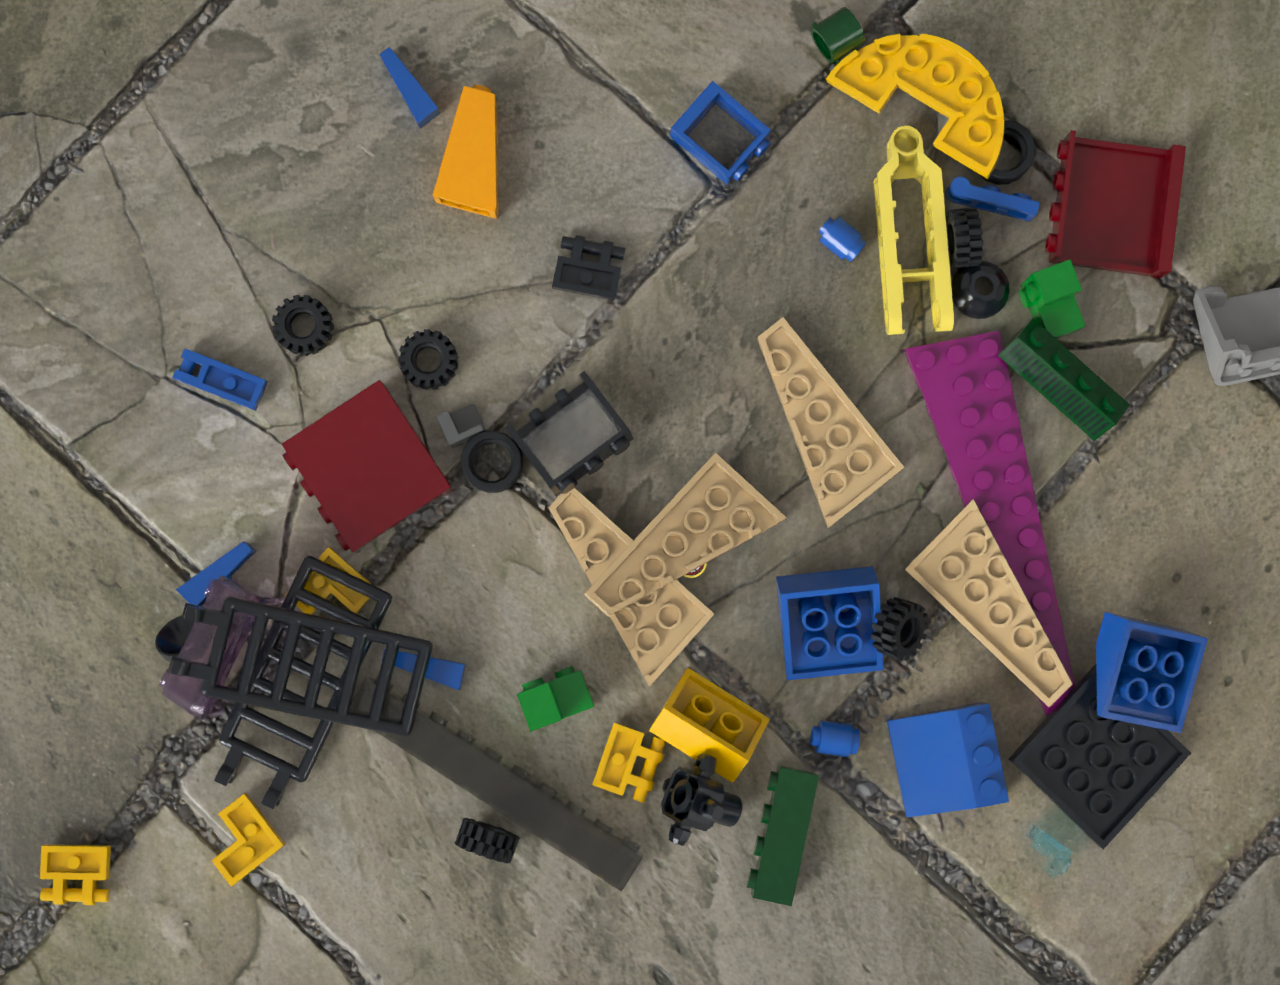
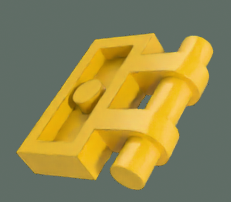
M614 722L592 785L623 796L627 784L636 786L632 799L645 803L648 791H652L655 784L652 780L657 765L663 761L665 754L662 751L666 741L654 736L650 748L641 746L645 733ZM637 756L646 758L640 776L631 773Z
M42 845L40 879H53V888L41 889V901H53L55 905H65L67 901L83 902V905L108 902L110 890L97 889L96 880H107L110 878L111 845ZM67 879L83 880L82 888H68Z

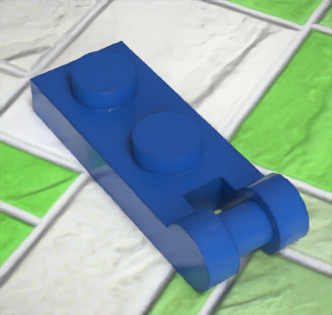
M960 176L956 177L946 190V197L952 203L975 207L980 210L1028 222L1037 215L1040 202L1031 200L1032 197L1027 194L1013 193V195L1000 193L1001 190L995 186L983 185L981 188L972 186L967 178Z
M184 348L181 355L183 362L180 369L175 370L173 379L251 410H257L268 381ZM196 364L202 366L198 377L191 375Z

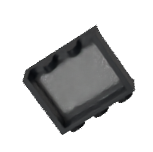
M585 371L579 374L583 381L582 384L569 393L566 389L559 390L555 394L557 402L542 412L539 408L533 409L528 415L531 421L517 431H515L512 425L506 428L555 496L571 491L578 484L577 480L587 473L591 475L597 472L604 465V460L613 454L619 455L630 446V441L634 439L629 428Z

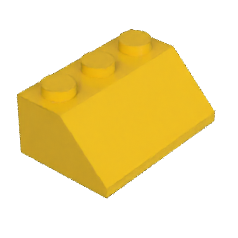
M687 667L649 731L697 760L701 753L717 758L715 773L733 783L749 762L770 718Z

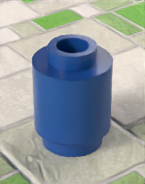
M840 216L835 221L829 217L818 231L822 235L819 242L840 259L846 258L849 262L854 260L867 243L861 238L863 235Z
M823 720L819 721L818 726L812 727L810 745L815 746L816 753L848 757L849 754H857L860 743V730L858 728H852L851 724Z

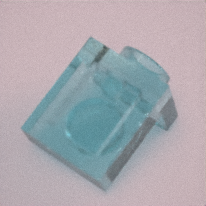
M1033 825L1026 836L1034 841L1031 846L1033 849L1047 858L1051 853L1053 854L1043 871L1055 879L1058 874L1062 875L1070 866L1072 861L1070 855L1073 851Z

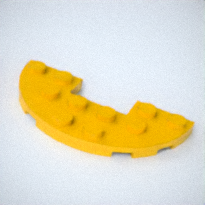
M920 34V36L889 35L875 39L874 43L858 51H852L827 76V83L879 114L896 89H901L949 118L933 142V147L987 179L994 170L1001 152L1004 136L1002 101L988 71L979 60L961 46L949 40L928 34Z

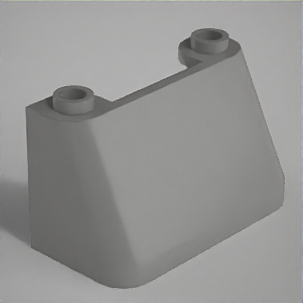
M1206 286L1201 290H1196L1193 304L1209 371L1214 383L1218 386H1228L1279 375L1280 287L1227 298L1224 289L1221 287Z

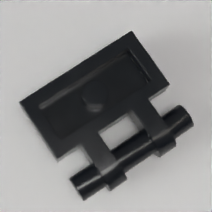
M578 235L575 238L563 236L561 248L572 250L571 258L558 255L552 289L615 301L621 267L610 266L609 264L611 258L624 260L626 248L613 246L614 242L604 241L603 243L585 240L586 237ZM588 253L601 256L600 262L595 263L581 260L582 254Z

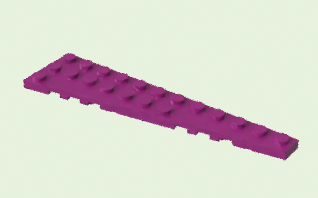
M1000 331L906 348L904 350L917 386L920 388L925 400L929 417H931L937 431L939 443L944 449L963 505L966 507L974 499L1072 682V685L1050 707L1039 698L1045 716H1048L1075 687L1008 366L998 356L1004 348Z

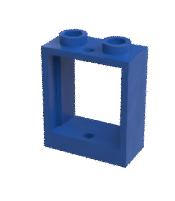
M712 81L671 127L670 137L728 186L733 179L739 181L750 167L747 163L754 155L759 158L770 145L768 139L771 130ZM715 104L755 137L728 170L688 136Z

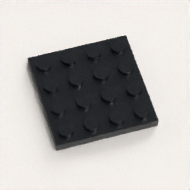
M1095 664L1008 760L1098 847L1104 850L1187 759L1191 752L1168 730L1098 716L1097 671Z

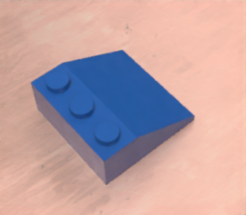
M873 566L776 577L787 680L884 670L883 654L876 651L877 649L872 645L875 640L871 639V634L875 632L874 629H871L872 623H877L878 620L874 617L876 613L881 614L880 587Z
M1105 612L1096 642L1097 715L1103 718L1181 733L1208 638L1184 629Z
M979 702L887 720L906 817L975 809L1009 802L989 703Z

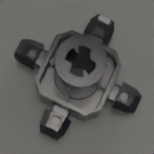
M701 753L694 764V771L679 767L663 783L662 814L675 821L674 824H671L669 831V840L675 844L684 846L688 842L692 833L690 831L691 827L702 831H707L713 827L714 823L731 827L738 822L741 816V798L738 795L725 792L722 783L710 778L711 774L715 772L717 758L709 754Z

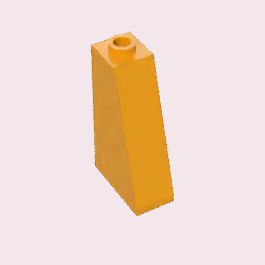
M473 85V88L464 86L433 191V197L436 203L497 219L499 214L497 101L495 94L491 93L492 91L485 86Z

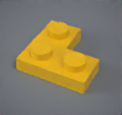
M328 547L318 558L370 583L331 547ZM312 571L304 588L325 599H328L333 594L354 613H358L371 599ZM299 600L296 604L301 611L313 615L318 610Z
M247 792L218 813L237 841L211 861L232 887L286 845Z

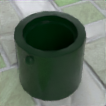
M846 7L840 8L819 23L814 22L812 24L813 27L810 29L817 49L830 63H839L840 58L865 42L862 27Z

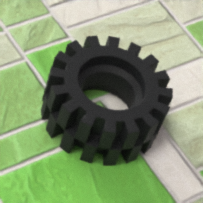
M977 208L947 211L946 228L951 267L979 266L983 256V231L980 227L981 219L979 218Z
M294 295L292 300L286 298L283 300L285 304L282 307L277 306L275 310L278 313L276 316L273 315L272 318L274 322L272 330L276 334L275 338L283 347L296 355L298 353L302 356H308V353L313 355L319 353L318 349H324L327 346L325 344L327 340L331 341L332 339L331 330H334L332 315L319 300L313 299L309 295H304V297ZM309 314L314 318L315 328L309 336L298 337L292 332L291 324L297 315Z
M424 329V332L421 333L416 331L411 338L408 336L405 339V345H401L399 349L401 354L398 356L401 372L406 379L414 386L421 387L423 390H428V388L436 390L441 385L446 386L449 384L447 381L450 378H454L456 375L454 372L458 369L459 365L457 362L458 353L450 339L446 335H442L441 332L436 330L432 332L430 329ZM426 348L437 350L441 356L439 367L431 372L420 370L416 362L419 352Z
M899 597L890 598L887 600V605H881V614L876 613L874 617L878 620L877 623H872L871 629L875 630L871 634V639L875 640L872 645L879 653L901 661H907L910 659V656L914 657L917 654L916 648L920 650L923 646L920 642L921 639L925 640L927 634H924V630L929 627V623L925 622L929 619L928 614L924 613L926 609L920 604Z
M464 818L455 845L478 856H484L487 859L508 864L512 861L520 837L500 827H495L479 820Z

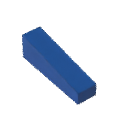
M388 47L379 55L421 129L440 114L439 108L392 49Z
M243 541L176 590L188 603L202 606L256 550L248 542Z
M398 651L395 667L413 673L417 654ZM430 657L425 678L456 690H461L466 664Z

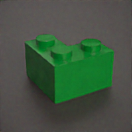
M1071 259L1032 273L1020 285L1019 296L1022 305L1025 308H1029L1032 318L1056 339L1076 333L1086 326L1075 299V295L1082 288Z
M573 666L554 672L556 679L544 683L541 677L522 685L524 691L518 693L517 697L530 732L595 707L582 669L575 672Z

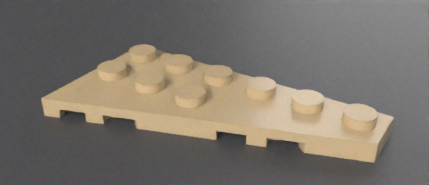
M782 317L759 335L757 340L827 528H829L905 467L789 323Z
M715 452L584 595L609 617L783 522L787 517Z
M575 488L566 494L561 493L548 507L592 585L633 542L627 534ZM676 579L612 614L610 618L650 687L713 617L714 613Z
M973 499L905 570L1034 694L1050 707L1072 685V682Z

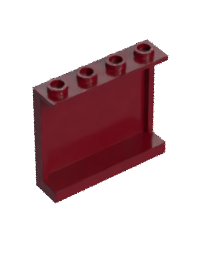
M1071 130L1064 140H1060L1057 149V159H1061L1060 171H1056L1053 181V190H1057L1056 202H1052L1049 212V221H1053L1052 233H1048L1045 244V252L1050 253L1049 263L1059 264L1071 259L1073 266L1163 278L1172 269L1186 146L1173 144L1167 150L1075 137L1076 131Z
M381 380L373 383L282 443L286 450L282 454L284 460L292 470L296 468L299 470L304 478L300 481L301 486L309 497L316 496L321 504L317 508L320 515L327 524L333 522L339 532L335 537L345 551L350 549L351 552L358 554L361 552L360 549L439 496L444 497L454 490Z

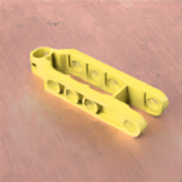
M901 126L893 131L887 143L888 162L877 173V177L873 181L885 329L887 335L905 333V330L902 329L901 306L904 303L903 283L929 281L934 330L936 332L951 331L954 325V311L942 169L924 154L923 140L919 131L911 126ZM915 179L921 184L928 268L901 270V264H898L896 242L899 239V234L895 232L894 225L896 201L892 200L891 184L895 180Z

